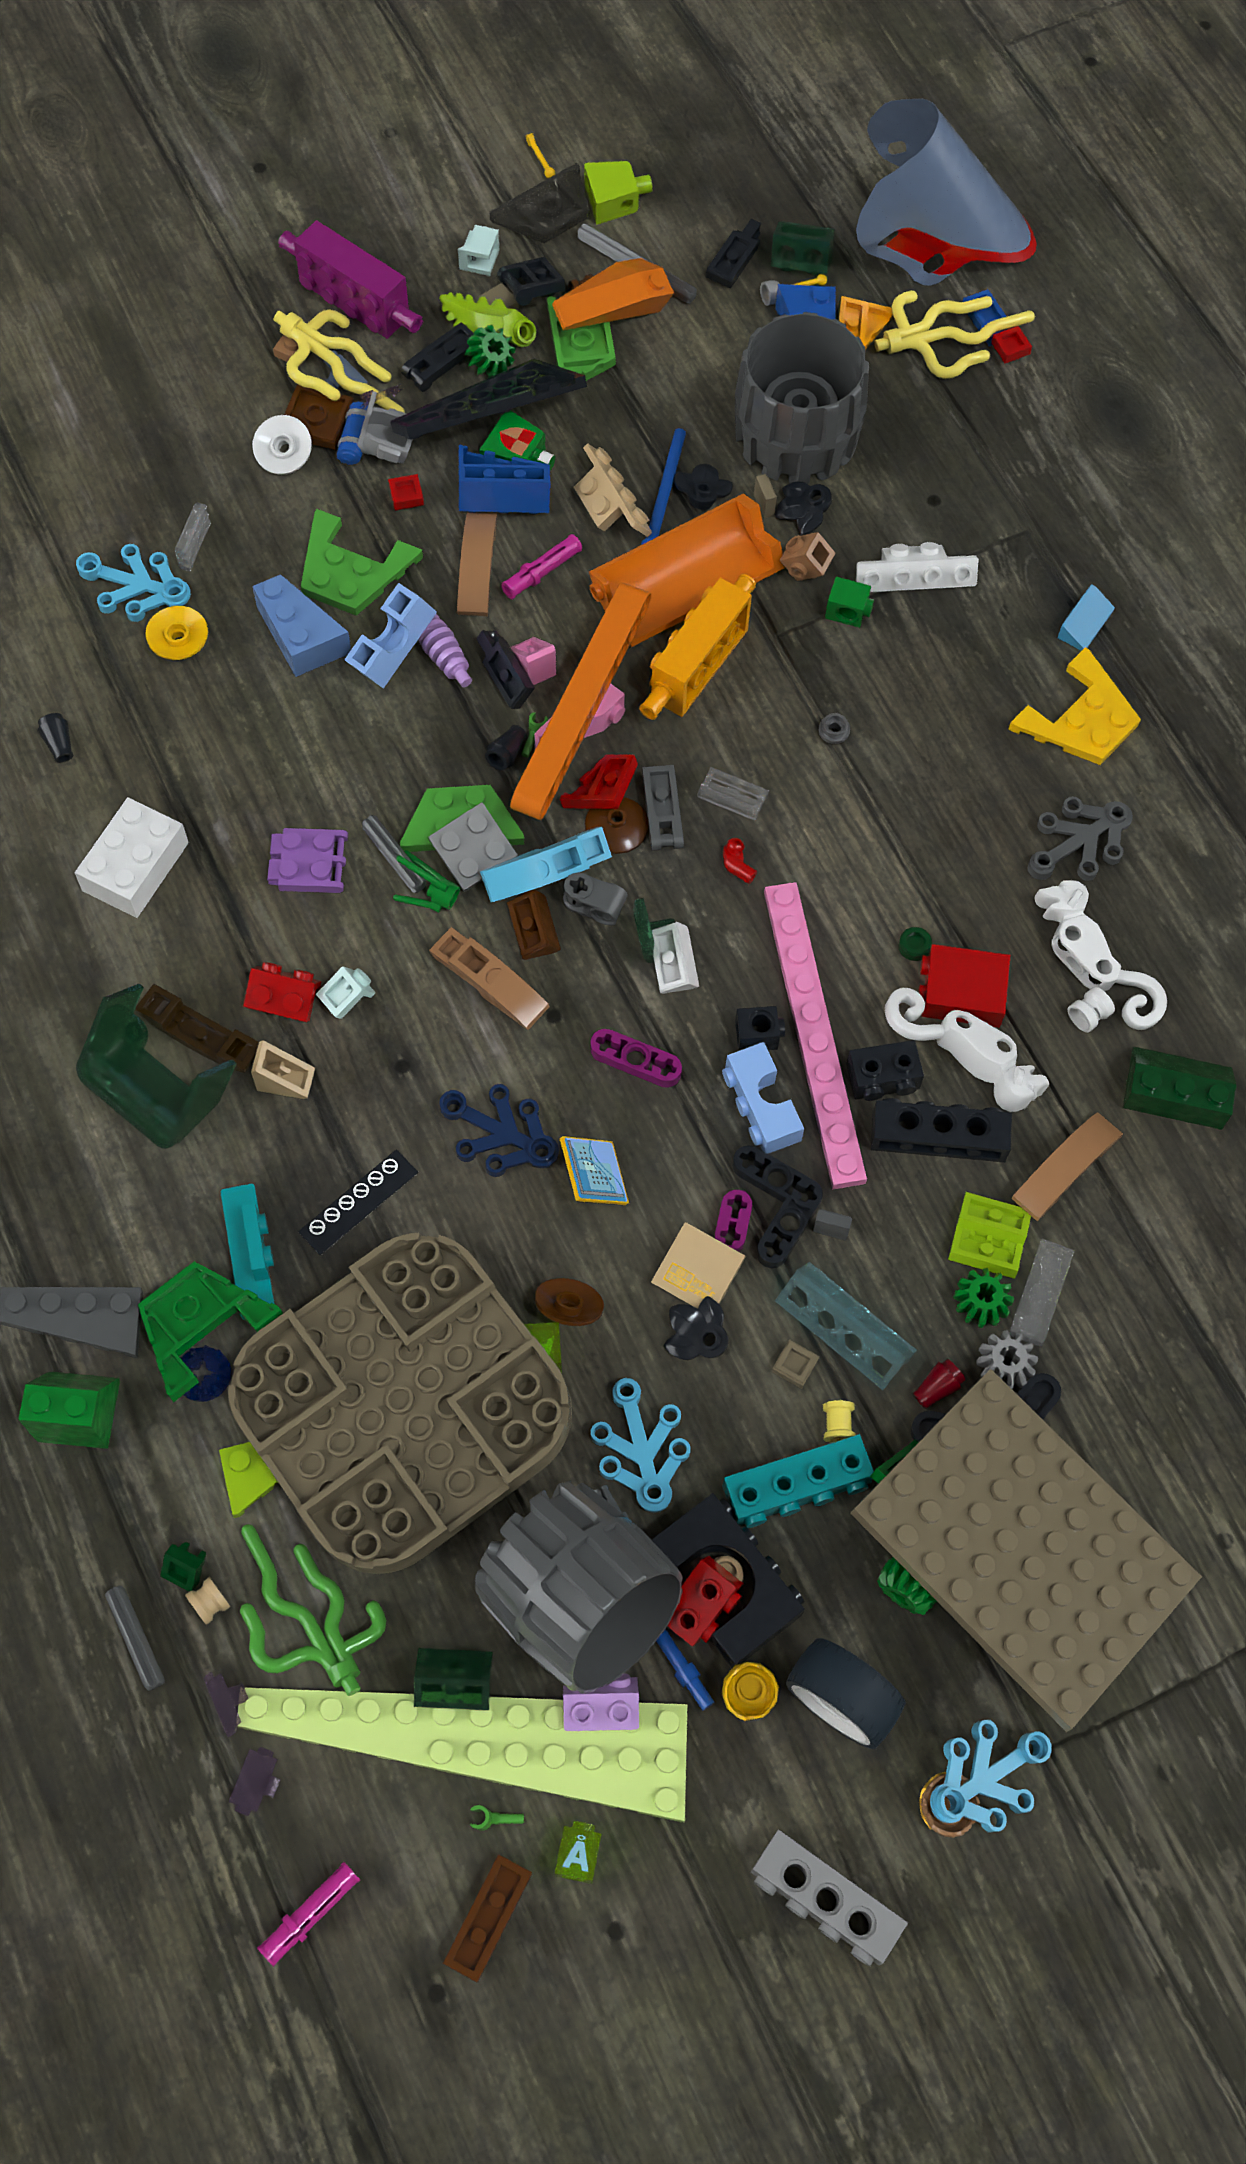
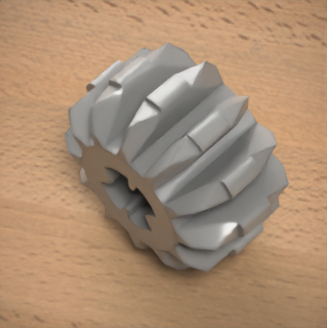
M1008 1330L1003 1331L1000 1338L995 1334H991L988 1337V1344L982 1343L979 1348V1352L983 1356L978 1357L976 1363L977 1366L985 1368L981 1373V1377L992 1369L1011 1389H1013L1014 1383L1022 1388L1027 1384L1026 1378H1031L1036 1373L1032 1366L1037 1363L1038 1356L1029 1354L1033 1349V1343L1022 1345L1020 1343L1023 1338L1022 1333H1018L1014 1339H1011ZM1004 1356L1011 1358L1010 1366L1003 1363Z

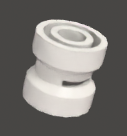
M1092 987L1085 993L1083 1000H1076L1067 1010L1070 1019L1080 1030L1090 1032L1097 1027L1100 1019H1107L1112 1015L1115 1007L1111 998L1102 989Z

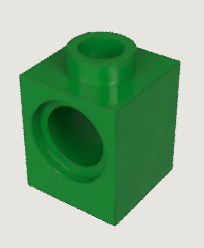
M836 576L828 599L825 619L860 628L864 616L870 617L874 599L869 598L871 586Z

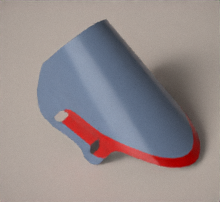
M926 99L889 101L882 105L870 118L867 131L872 143L883 159L899 166V168L882 178L875 185L859 215L856 228L857 239L861 247L868 254L899 265L909 273L914 281L922 285H933L939 283L970 261L1016 263L1029 259L1035 253L1037 247L1036 238L1027 220L935 104ZM903 141L906 144V152L890 154L888 151L890 143ZM895 231L898 232V234L890 241H888L886 244L878 245L879 242H881L891 233ZM940 253L945 259L944 264L932 273L924 271V263Z

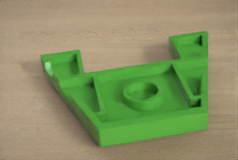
M316 509L301 582V592L305 596L357 616L384 592V588L394 579L399 580L411 564H417L423 558L422 549L397 540L384 564L333 545L331 543L342 526L341 518Z

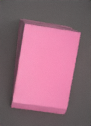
M532 637L510 647L533 685L556 676V650L553 644Z

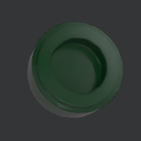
M920 927L908 928L900 936L899 951L908 960L920 961L923 955H929L932 938L926 930Z

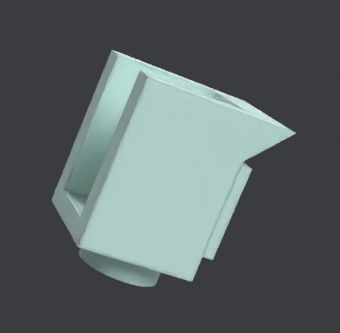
M475 225L473 231H469L465 245L458 248L460 270L490 276L499 253V232L497 229Z

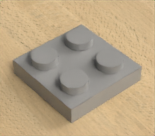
M483 802L428 837L464 892L483 880L480 871L518 856Z

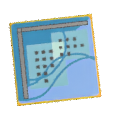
M565 1136L560 1138L576 1201L627 1205L629 1203L613 1141Z

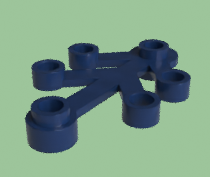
M496 1084L489 1091L490 1102L496 1106L501 1122L467 1106L465 1096L457 1090L447 1091L441 1096L439 1102L440 1110L445 1118L449 1120L461 1118L492 1134L474 1140L463 1139L459 1141L456 1145V1153L461 1161L470 1162L478 1153L510 1144L522 1149L504 1156L492 1154L486 1159L487 1173L492 1177H500L507 1168L525 1163H530L537 1168H547L558 1159V1144L553 1138L544 1135L538 1117L539 1106L535 1100L525 1099L519 1104V1116L527 1122L530 1137L517 1130L509 1104V1089L503 1084ZM496 1092H503L505 1097L503 1099H496L494 1094ZM456 1104L460 1108L456 1112H451L448 1110V1107ZM530 1106L535 1111L532 1114H525L523 1109ZM465 1146L473 1149L470 1154L466 1155L462 1154L460 1150ZM546 1149L548 1154L540 1157L536 1154V1151ZM498 1161L502 1164V1167L494 1170L490 1167V1164Z

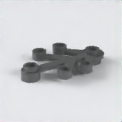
M1072 796L1064 801L1062 806L1063 815L1070 819L1077 818L1078 816L1097 820L1096 822L1087 825L1058 820L1057 816L1051 812H1045L1039 817L1037 828L1041 833H1059L1071 835L1072 837L1049 852L1040 851L1034 853L1028 864L1029 874L1037 880L1048 879L1054 871L1055 863L1083 846L1082 861L1078 867L1077 874L1082 880L1090 881L1096 877L1099 866L1095 861L1098 836L1108 830V841L1102 853V858L1107 864H1118L1124 852L1120 845L1121 831L1130 826L1133 815L1131 809L1122 802L1113 801L1107 803L1104 807L1085 805L1079 798ZM1074 805L1077 810H1070L1067 806ZM1112 813H1116L1121 817L1117 818ZM1043 821H1050L1053 825L1046 826ZM1108 851H1114L1118 856H1110ZM1038 860L1044 861L1048 865H1041ZM1083 867H1090L1093 872L1088 873L1084 871Z

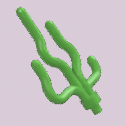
M250 1524L244 1525L241 1529V1534L262 1573L261 1591L265 1602L273 1611L283 1616L297 1619L312 1646L295 1649L279 1658L269 1657L264 1649L265 1630L254 1606L245 1603L240 1608V1614L250 1632L249 1651L253 1662L258 1668L267 1673H281L300 1663L316 1661L324 1667L334 1687L343 1686L347 1696H352L359 1692L361 1688L356 1678L360 1675V1670L351 1654L374 1643L385 1631L386 1617L380 1604L377 1601H370L366 1605V1611L372 1621L371 1626L344 1641L339 1631V1623L345 1604L342 1590L335 1581L319 1571L308 1548L304 1544H297L294 1547L293 1553L306 1578L313 1587L325 1593L330 1601V1608L324 1625L325 1638L315 1617L306 1607L298 1603L286 1601L278 1595V1575L274 1563L254 1526Z

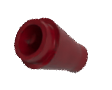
M949 1359L942 1363L938 1361L912 1394L924 1409H927L932 1404L962 1389L961 1384L966 1379Z

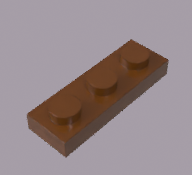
M498 1854L443 1962L444 1965L477 1983L479 1982L533 1874L532 1872Z

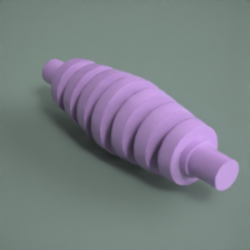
M436 614L418 641L422 645L424 652L444 671V674L449 679H457L462 687H467L472 682L471 677L466 672L469 664L453 632Z

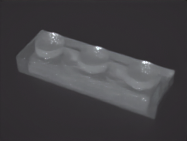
M1041 1239L1009 1331L1010 1336L1015 1337L1018 1333H1022L1023 1341L1042 1347L1075 1250Z

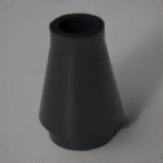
M51 713L40 718L37 731L54 756L55 762L63 763L72 759L74 755L71 749L68 721L63 719L60 713Z
M512 725L508 731L490 743L485 754L487 762L497 770H505L512 767L522 743L527 738L525 730L518 725Z

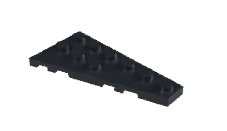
M532 359L391 420L392 431L406 437V439H417L426 433L495 413H506L511 411L512 408L587 387L586 377L583 374Z

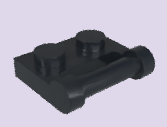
M545 257L503 266L497 272L498 280L504 286L509 287L513 292L514 299L522 306L529 304L532 298L540 296L551 297L556 292L565 291L564 278ZM522 277L527 284L521 285L516 278Z

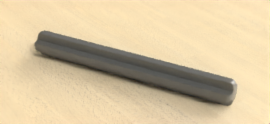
M583 223L577 231L578 239L617 262L637 258L651 262L587 223ZM664 269L674 292L673 295L690 304L696 298L697 289Z

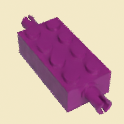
M317 220L299 237H296L290 231H285L280 236L278 241L279 247L296 257L299 281L307 290H312L319 294L327 303L339 307L350 318H356L372 332L379 333L386 339L401 326L407 328L411 333H416L420 329L423 317L409 309L406 277Z

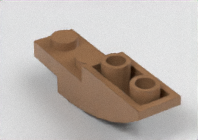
M452 927L429 950L436 960L476 988L484 999L526 1030H529L550 1007L532 987L474 939L471 937L467 939Z

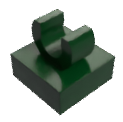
M184 1542L180 1547L172 1544L164 1554L160 1577L187 1591H193L199 1584L206 1552L202 1550L198 1556H195L188 1552L190 1543Z

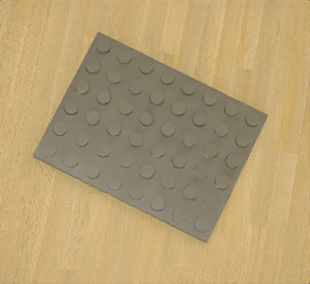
M992 1369L954 1405L850 1512L1066 1732L1073 1729L1202 1578L1165 1539Z

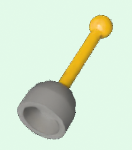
M819 274L815 279L791 285L811 286L818 284L823 286L827 283V277L824 274ZM775 280L762 282L760 285L761 298L766 306L776 304L777 287L780 283Z

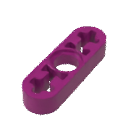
M610 1029L598 1030L591 1038V1054L594 1059L601 1063L666 1088L676 1085L681 1078L682 1064L673 1054ZM606 1040L610 1041L611 1048L601 1051L600 1044H604ZM622 1045L624 1047L621 1052V1058L619 1059L617 1058V1051L620 1052V1046ZM639 1051L644 1054L646 1059L640 1065H632L627 1061V1055L630 1052ZM651 1058H654L655 1065H652V1070L649 1071ZM667 1065L672 1066V1072H669L667 1076L661 1075V1069H664Z

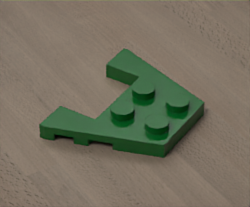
M195 1261L138 1304L149 1341L156 1356L159 1371L162 1374L166 1393L173 1403L199 1383L196 1376L181 1360L180 1355L236 1312H239L256 1332L283 1314L277 1305L269 1304L260 1299L255 1293L239 1288L227 1278Z

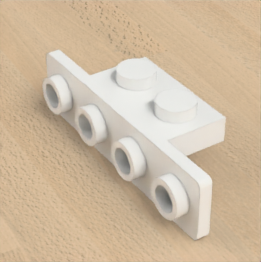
M933 542L909 547L905 544H894L891 548H882L881 561L858 562L856 566V582L870 585V592L970 587L977 585V556L947 557L942 545Z

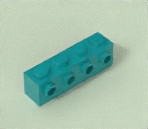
M859 1434L724 1477L722 1487L727 1502L735 1512L733 1519L739 1526L745 1524L747 1528H752L767 1521L766 1517L777 1513L781 1517L793 1515L801 1510L800 1506L811 1502L814 1503V1506L827 1504L835 1499L834 1495L845 1491L848 1492V1495L861 1493L869 1488L868 1484L873 1480L870 1475L874 1471Z

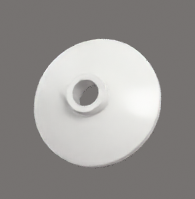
M288 415L274 416L264 421L256 430L252 444L253 453L257 462L266 471L277 475L290 474L300 469L308 460L312 449L311 436L306 426L297 418ZM288 444L289 450L285 453L280 452L281 446Z

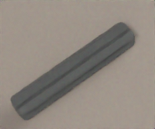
M370 815L362 821L363 830L413 893L423 890L427 886L426 880L396 860V857L400 855L411 861L377 816Z
M121 1585L116 1586L105 1593L106 1600L144 1687L148 1691L154 1690L163 1685L165 1679L125 1588Z

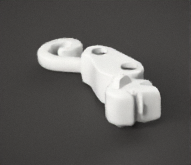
M1064 880L1059 886L1039 889L1034 899L1036 905L1047 909L1043 914V918L1059 922L1051 942L1053 951L1058 958L1089 989L1098 987L1105 992L1114 983L1138 987L1148 992L1153 1000L1151 1013L1145 1016L1138 1015L1136 1008H1142L1147 1003L1146 996L1138 994L1126 1001L1122 1008V1017L1128 1026L1136 1030H1146L1154 1026L1166 1011L1167 996L1165 990L1155 978L1147 974L1121 970V965L1112 957L1106 939L1098 924L1083 913L1089 896L1086 886L1079 881ZM1058 939H1060L1061 944H1062L1068 951H1064V950H1062V949L1059 948V946H1058ZM1089 974L1102 983L1093 984L1089 980Z
M910 988L895 990L885 1004V1016L893 1030L907 1039L916 1041L937 1039L938 1045L948 1050L974 1077L985 1082L994 1083V1097L996 1103L1002 1109L1009 1112L1023 1110L1031 1101L1041 1096L1049 1086L1046 1076L1032 1075L1035 1069L1034 1066L1015 1065L1017 1047L1008 1035L974 1015L960 1010H953L946 1015L941 1024L916 1025L910 1023L917 1020L925 1009L923 997L917 991ZM906 1003L910 1006L904 1014L905 1019L899 1011V1004ZM956 1018L967 1020L970 1028L960 1027L956 1022ZM997 1042L1007 1043L1010 1047V1052L1001 1051L997 1046Z

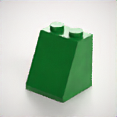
M49 1371L25 1384L18 1420L37 1442L108 1449L120 1379Z

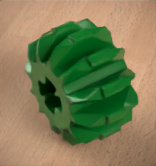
M488 325L484 329L482 327L476 329L466 342L469 348L466 349L465 355L472 357L469 366L476 365L478 367L477 375H482L486 372L488 378L506 371L507 367H510L514 362L512 355L515 353L516 348L509 346L512 337L505 338L503 336V328L495 331L493 325Z
M987 1267L983 1269L981 1276L973 1269L969 1271L968 1279L960 1278L957 1284L960 1289L954 1292L953 1298L960 1302L956 1307L957 1313H968L965 1318L966 1323H970L975 1318L978 1319V1327L983 1328L987 1320L992 1326H996L1000 1322L999 1317H1008L1010 1313L1008 1306L1013 1304L1014 1297L1007 1294L1012 1288L1011 1283L1000 1284L1002 1279L1001 1273H997L994 1278L990 1277V1271ZM980 1293L983 1294L982 1301L977 1297ZM985 1295L990 1299L988 1303L985 1302Z
M894 1557L886 1562L877 1580L883 1593L889 1596L892 1602L900 1605L902 1609L905 1608L913 1614L925 1615L933 1607L936 1600Z

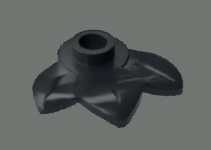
M699 464L693 469L692 473L676 472L674 475V483L677 489L686 493L690 504L700 510L711 508L717 498L727 497L733 489V483L729 480L719 479L717 469L710 464Z
M800 481L789 483L782 488L786 498L777 506L775 512L776 519L797 520L801 536L817 529L823 522V513L828 510L832 503V494L829 488L821 484L810 486ZM815 496H821V498L818 500L812 499Z
M706 1296L698 1309L687 1304H678L670 1307L669 1318L676 1334L670 1337L664 1344V1348L668 1353L681 1360L688 1361L699 1355L706 1358H716L726 1351L729 1339L727 1332L722 1327L724 1312L717 1301ZM709 1334L716 1336V1342L712 1346H706L704 1342L705 1337Z

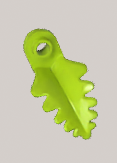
M449 292L448 295L442 294L439 297L443 304L442 311H448L446 319L448 321L456 319L453 328L462 322L474 332L479 327L484 329L488 325H493L495 331L503 328V336L505 338L512 337L511 343L517 347L530 345L536 337L534 323L516 309L507 308L502 299H495L489 305L484 296H481L477 303L474 302L473 297L469 294L466 295L465 300L461 293H457L454 297L453 293Z

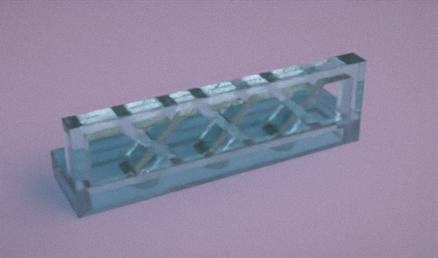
M810 1262L794 1273L775 1300L882 1390L888 1386L901 1367L910 1361L917 1351ZM796 1286L807 1294L808 1306L798 1307L788 1298ZM817 1311H828L833 1315L835 1328L825 1329L818 1321ZM844 1334H856L861 1339L863 1351L850 1350L846 1346ZM871 1356H882L893 1365L884 1377L873 1369Z

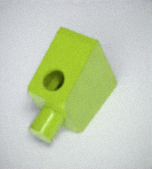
M627 161L584 163V186L596 224L635 213L639 206V194L652 192L650 175L634 177L631 164Z

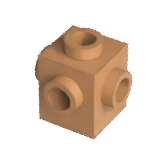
M819 532L791 538L786 544V550L780 561L797 581L814 579L824 575L835 552Z

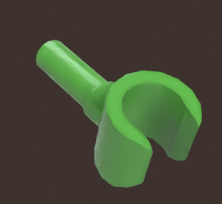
M536 713L530 714L528 724L529 735L521 753L522 756L529 757L535 743L534 734L548 721L547 716H545L542 723H535Z
M481 1805L470 1809L472 1812L484 1811L486 1818L482 1824H470L471 1827L480 1831L489 1829L492 1824H524V1814L493 1813Z

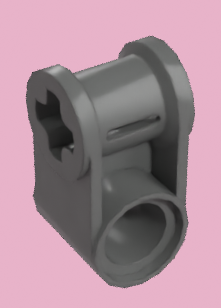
M579 872L569 875L564 883L563 902L568 910L594 919L604 925L612 926L616 924L628 896L623 888Z

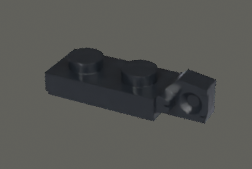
M751 219L742 232L739 230L732 231L708 266L706 278L730 289L758 250L760 240L758 239L760 236V222Z
M482 630L476 638L485 652V659L482 663L511 709H520L535 687L507 641L496 630Z

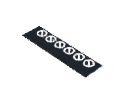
M396 1149L298 1232L319 1255H322L419 1172Z

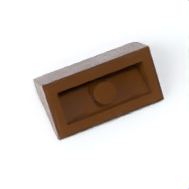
M533 889L507 902L522 959L536 958L561 950L548 902L544 894Z

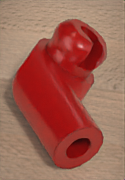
M731 838L723 848L724 866L727 871L750 884L756 877L757 870L744 863L742 851L744 843L742 840Z

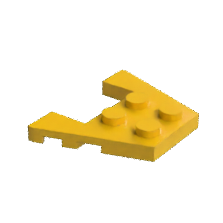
M1085 647L1068 664L1066 671L1089 689L1055 723H1052L1027 705L1011 721L1009 730L1017 734L1020 731L1034 736L1035 741L1043 744L1048 741L1063 747L1064 752L1101 765L1138 727L1141 719L1090 650Z

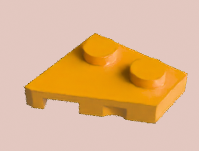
M841 296L838 303L837 320L845 324L846 328L855 337L860 338L865 346V350L893 316L891 307Z

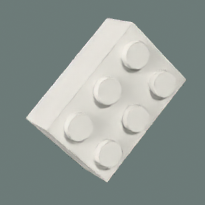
M127 797L75 871L82 891L138 918L189 842L182 823Z

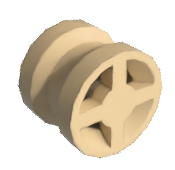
M210 1577L203 1581L200 1589L189 1591L185 1594L206 1625L213 1620V1615L218 1611H226L231 1607Z

